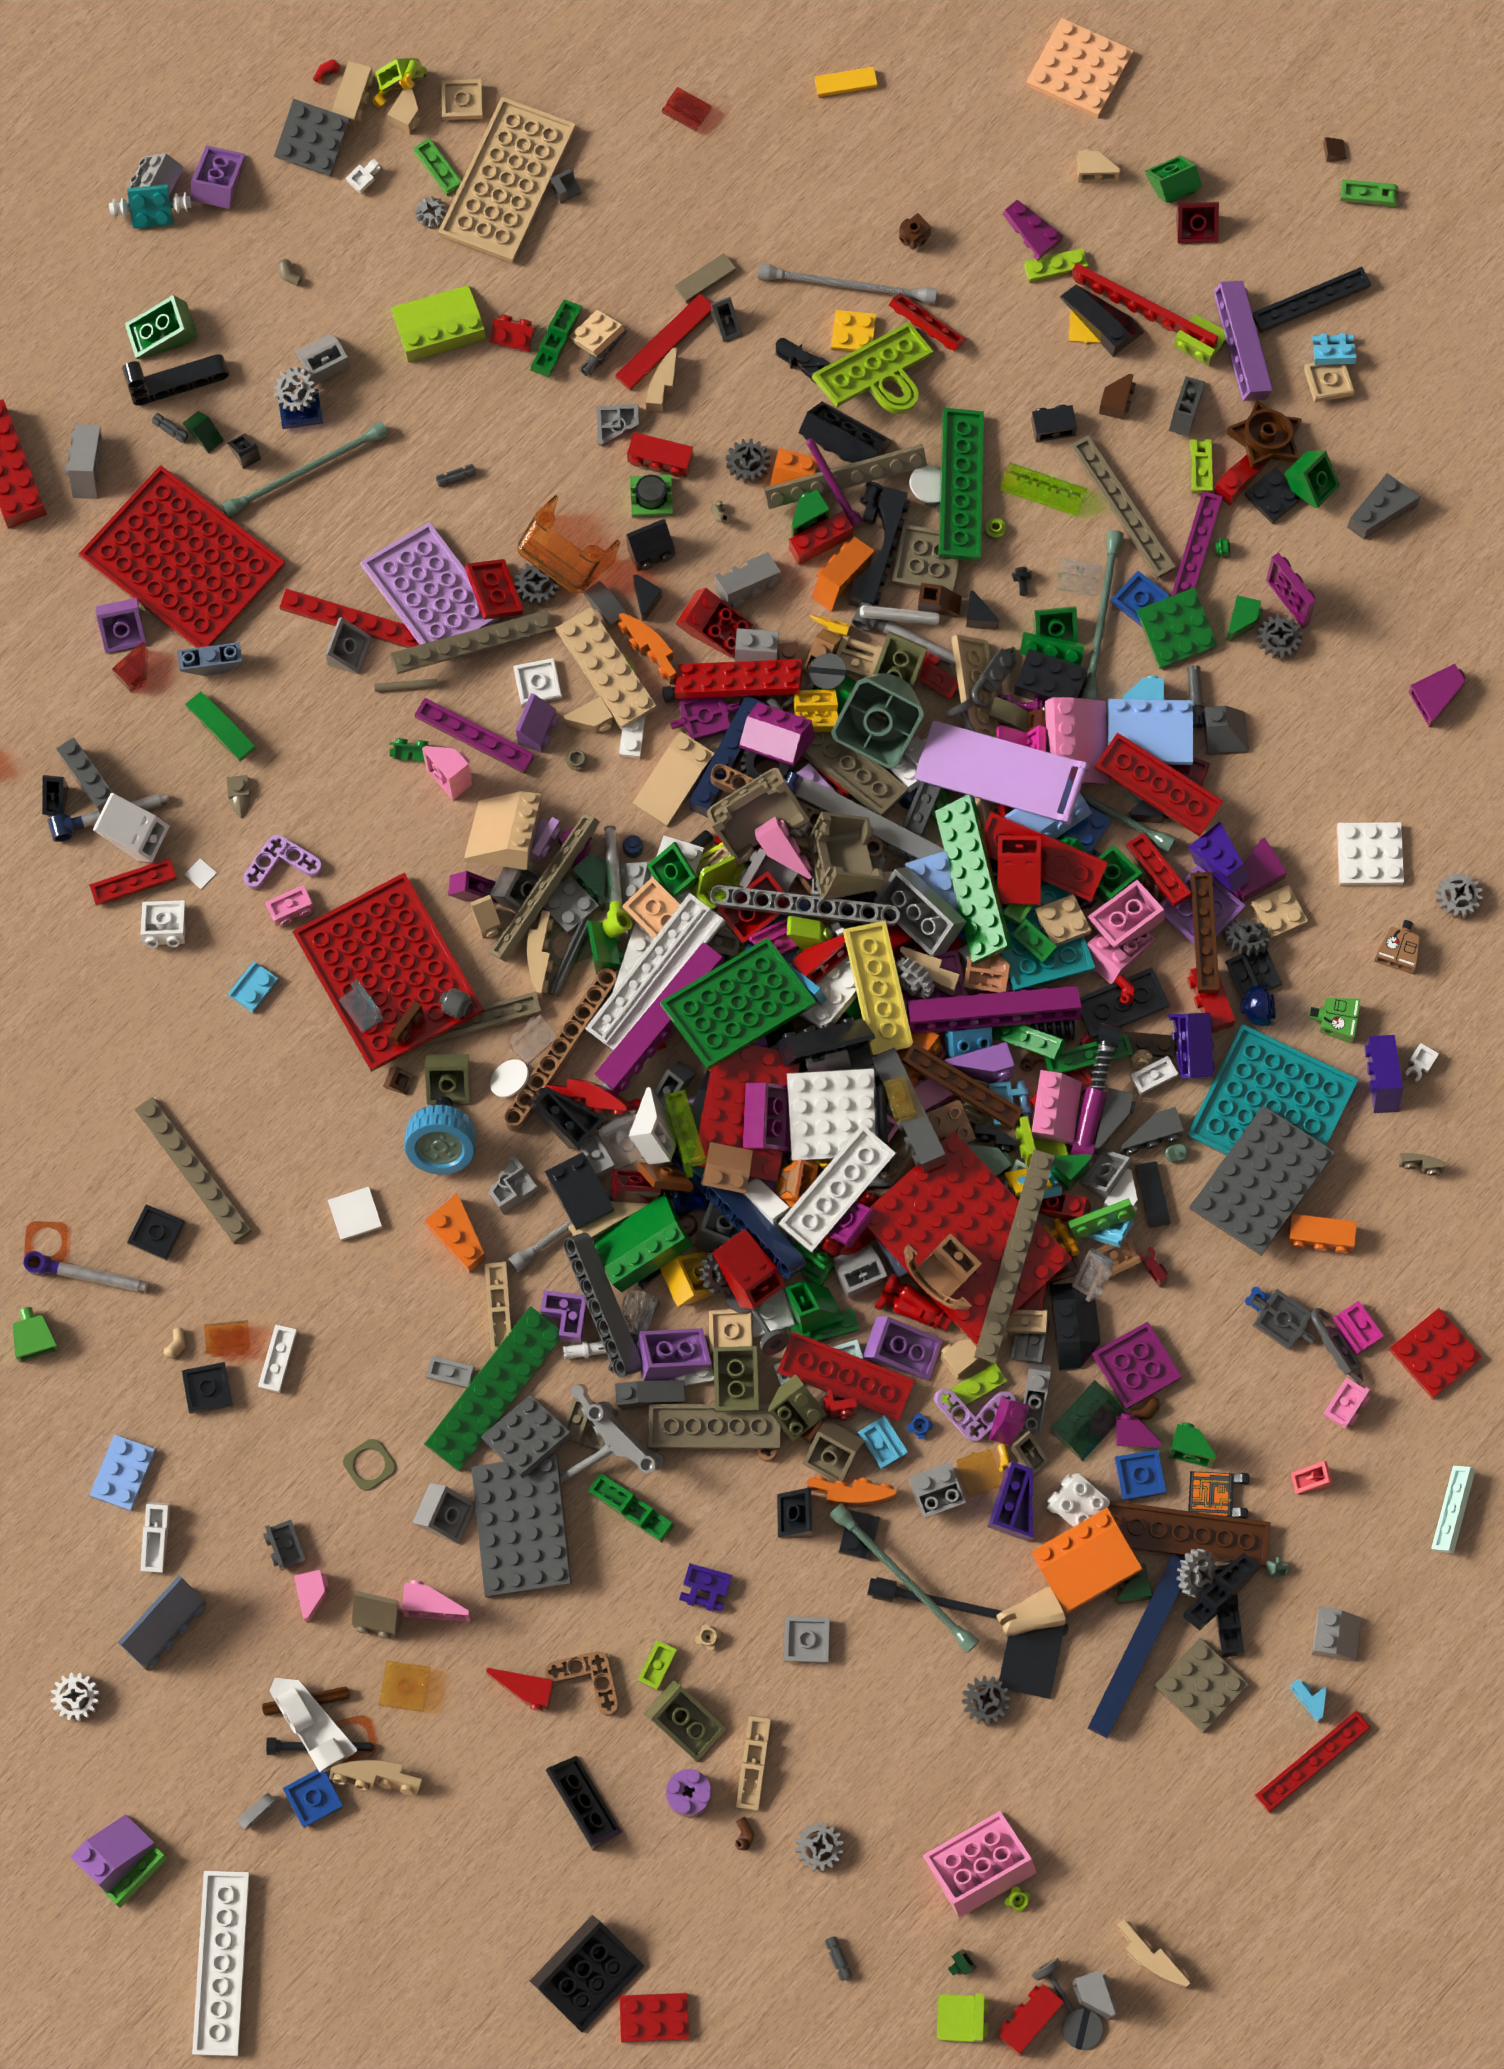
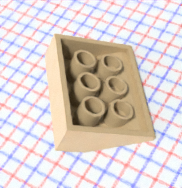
M519 791L480 800L477 805L464 861L527 870L541 814V794Z

